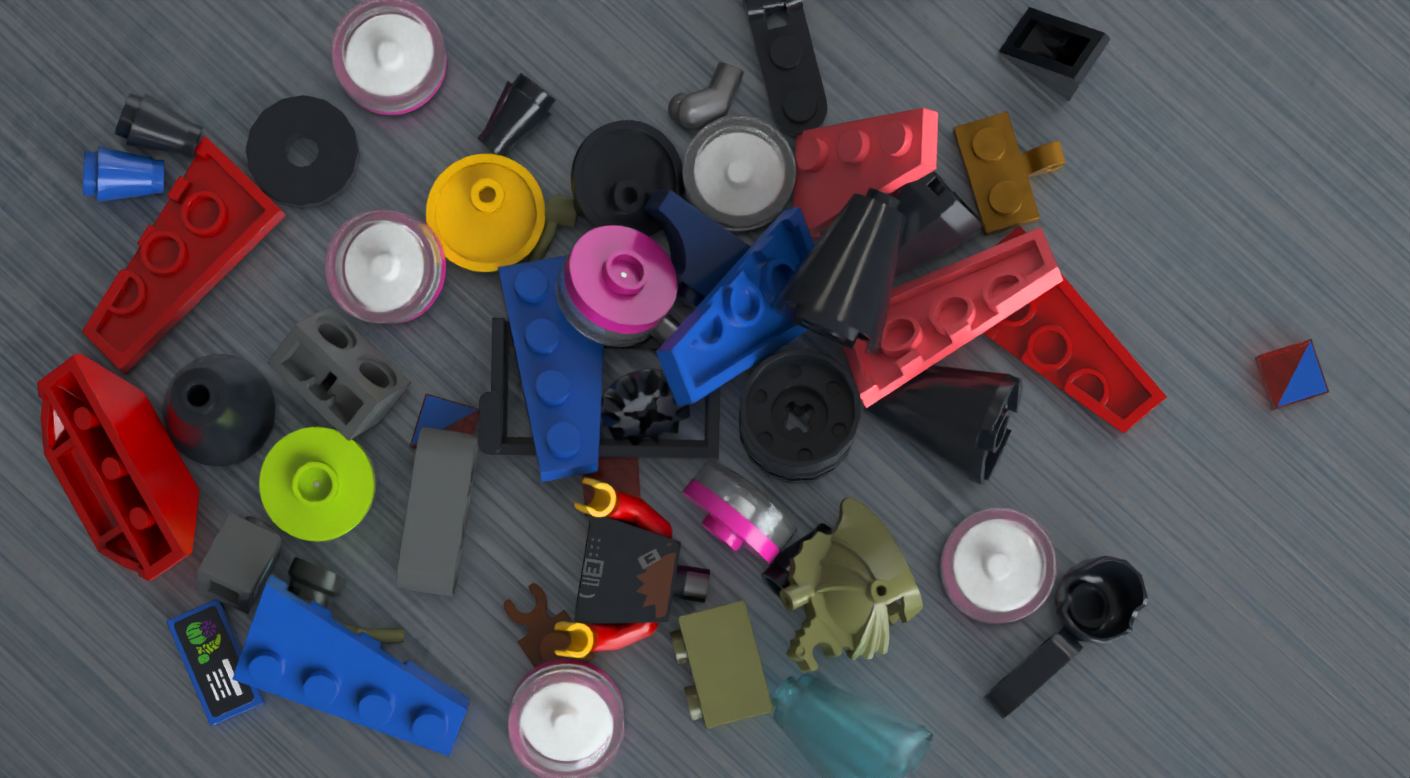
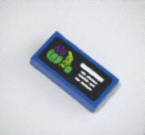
M215 599L166 621L210 726H215L266 703L260 689L232 680L243 648L222 602Z

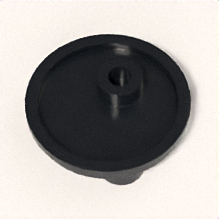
M620 120L605 124L590 133L575 154L571 169L574 209L579 217L587 220L594 228L609 225L624 226L635 229L649 237L662 230L656 219L643 209L654 191L671 190L681 198L684 195V169L676 148L662 132L646 123L634 120Z

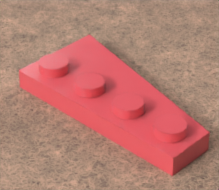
M1042 227L892 288L882 342L877 355L865 354L869 343L859 339L856 340L852 349L842 345L856 387L860 393V398L866 408L1063 281Z

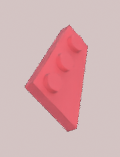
M919 108L804 130L803 134L796 135L793 208L800 207L813 241L821 237L820 231L831 225L853 194L866 196L868 189L873 188L890 195L906 183L916 181L936 169L938 112Z

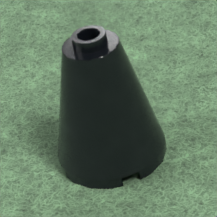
M873 188L868 189L866 196L853 194L775 297L770 309L781 316L785 306L795 311L793 315L796 317L793 323L851 349L857 339L868 342L865 354L876 356L882 342L906 222V216L897 211L900 201Z
M227 354L203 356L185 365L169 383L162 405L163 423L174 446L189 459L209 466H228L242 463L262 449L273 431L275 399L272 387L264 375L254 365L244 359Z
M932 365L868 408L864 405V412L971 482L983 485L984 480L988 481L992 476L1012 431L1007 429L1010 411L1015 413L1018 411L1023 388L1022 379L1006 373Z

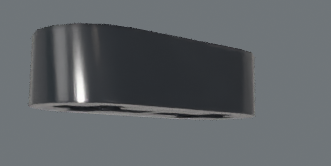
M1061 627L991 688L984 698L1002 719L1005 718L1070 662L1083 649V646L1067 630Z

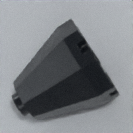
M934 170L916 181L906 183L890 194V196L900 201L897 211L906 216L894 278L969 242L986 226L957 193L953 192L943 182L944 180Z

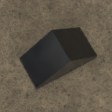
M1028 7L998 52L1005 59L1070 101L1104 51L1110 38L1106 33Z

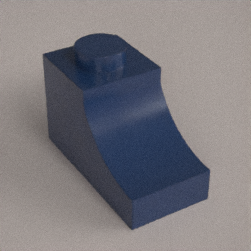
M655 190L643 208L656 219L668 240L671 262L675 268L678 282L676 297L693 309L703 301L751 247L671 190Z

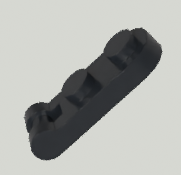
M742 0L769 109L776 128L784 135L796 138V135L803 134L804 130L822 127L827 115V99L802 0ZM784 10L788 25L768 30L765 15Z

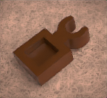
M533 582L528 586L536 598V606L531 612H518L510 599L504 602V609L509 618L518 624L526 625L531 632L517 642L534 668L556 659H577L589 663L597 658L594 652H589L580 658L564 657L555 654V650H565L571 643L570 632L555 630L556 623L573 621L565 610L553 618L549 617L546 612L548 607L547 596L536 583Z

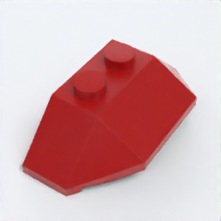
M83 354L72 355L37 382L38 397L42 399L40 420L44 455L98 552L121 566L138 572V576L146 581L153 580L192 554L200 490L146 394Z

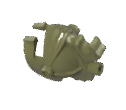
M844 498L841 501L839 518L830 535L819 531L815 532L809 540L800 542L797 554L789 559L791 570L788 581L791 585L780 591V599L788 611H793L803 606L806 620L801 622V629L795 630V638L790 640L791 644L786 652L787 658L795 661L799 669L806 673L818 669V664L813 657L815 645L821 647L826 658L840 656L842 649L846 651L847 656L851 660H856L859 655H862L866 660L872 659L875 652L883 655L888 652L889 626L894 625L899 619H901L902 623L908 622L924 608L914 577L893 536L869 508L854 498ZM901 598V605L895 602V600Z

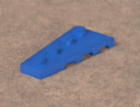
M800 207L786 209L775 219L656 352L677 406L695 403L808 331L793 323L796 316L793 315L795 311L785 306L781 316L770 309L775 297L815 246Z
M568 255L498 267L499 280L541 482L598 472L605 329L587 319L572 302L564 280V267Z
M270 574L232 680L450 756L466 715L470 698L411 661L407 660L402 663L380 649L381 643L363 631L359 635L355 634L331 619V611L313 600L307 604L286 590L288 584Z

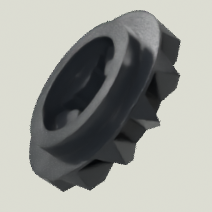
M642 369L628 373L613 382L601 399L603 426L609 428L614 440L627 437L634 446L643 438L649 437L658 444L660 435L663 432L678 433L679 422L690 418L689 404L677 406L664 371L661 369ZM653 398L656 409H649L646 416L638 417L637 411H644L647 404H650Z

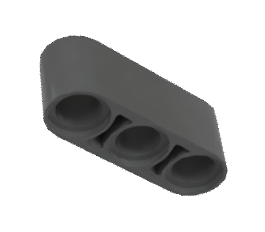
M422 426L413 466L397 568L396 588L448 597L454 596L478 456V435Z

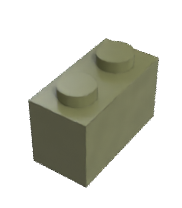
M745 599L679 616L678 623L680 629L671 631L670 636L678 665L689 662L695 685L684 687L692 721L703 718L706 729L774 712Z

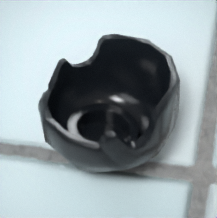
M1106 555L1082 560L1070 568L1060 581L1054 602L1056 615L1062 628L1067 630L1077 641L1105 645L1133 631L1132 625L1137 614L1142 608L1147 606L1148 595L1142 574L1127 560Z

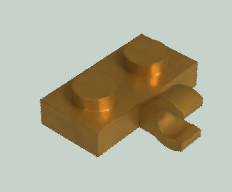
M1008 111L954 127L953 133L980 220L986 225L983 228L985 237L1016 228L1019 225L1023 226L1039 221L1040 215L1028 178L1064 167L1063 163L1066 160L1060 141L1043 144L1027 152L1020 153Z

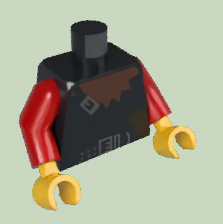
M584 478L582 483L594 488L595 494L592 502L588 505L577 502L574 504L577 510L589 514L590 520L574 613V621L577 623L562 621L556 623L555 630L569 631L571 634L569 647L565 650H555V654L558 656L580 658L589 652L624 648L653 635L659 622L669 621L672 598L705 603L708 591L710 569L678 564L681 542L672 539L673 531L670 522L644 499L613 489L610 485L592 478Z

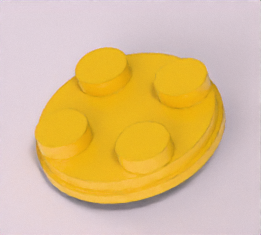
M476 154L454 162L436 179L427 199L426 222L438 237L445 257L449 261L466 270L490 273L498 272V267L518 264L532 252L543 233L546 209L544 197L537 181L521 164L501 155Z

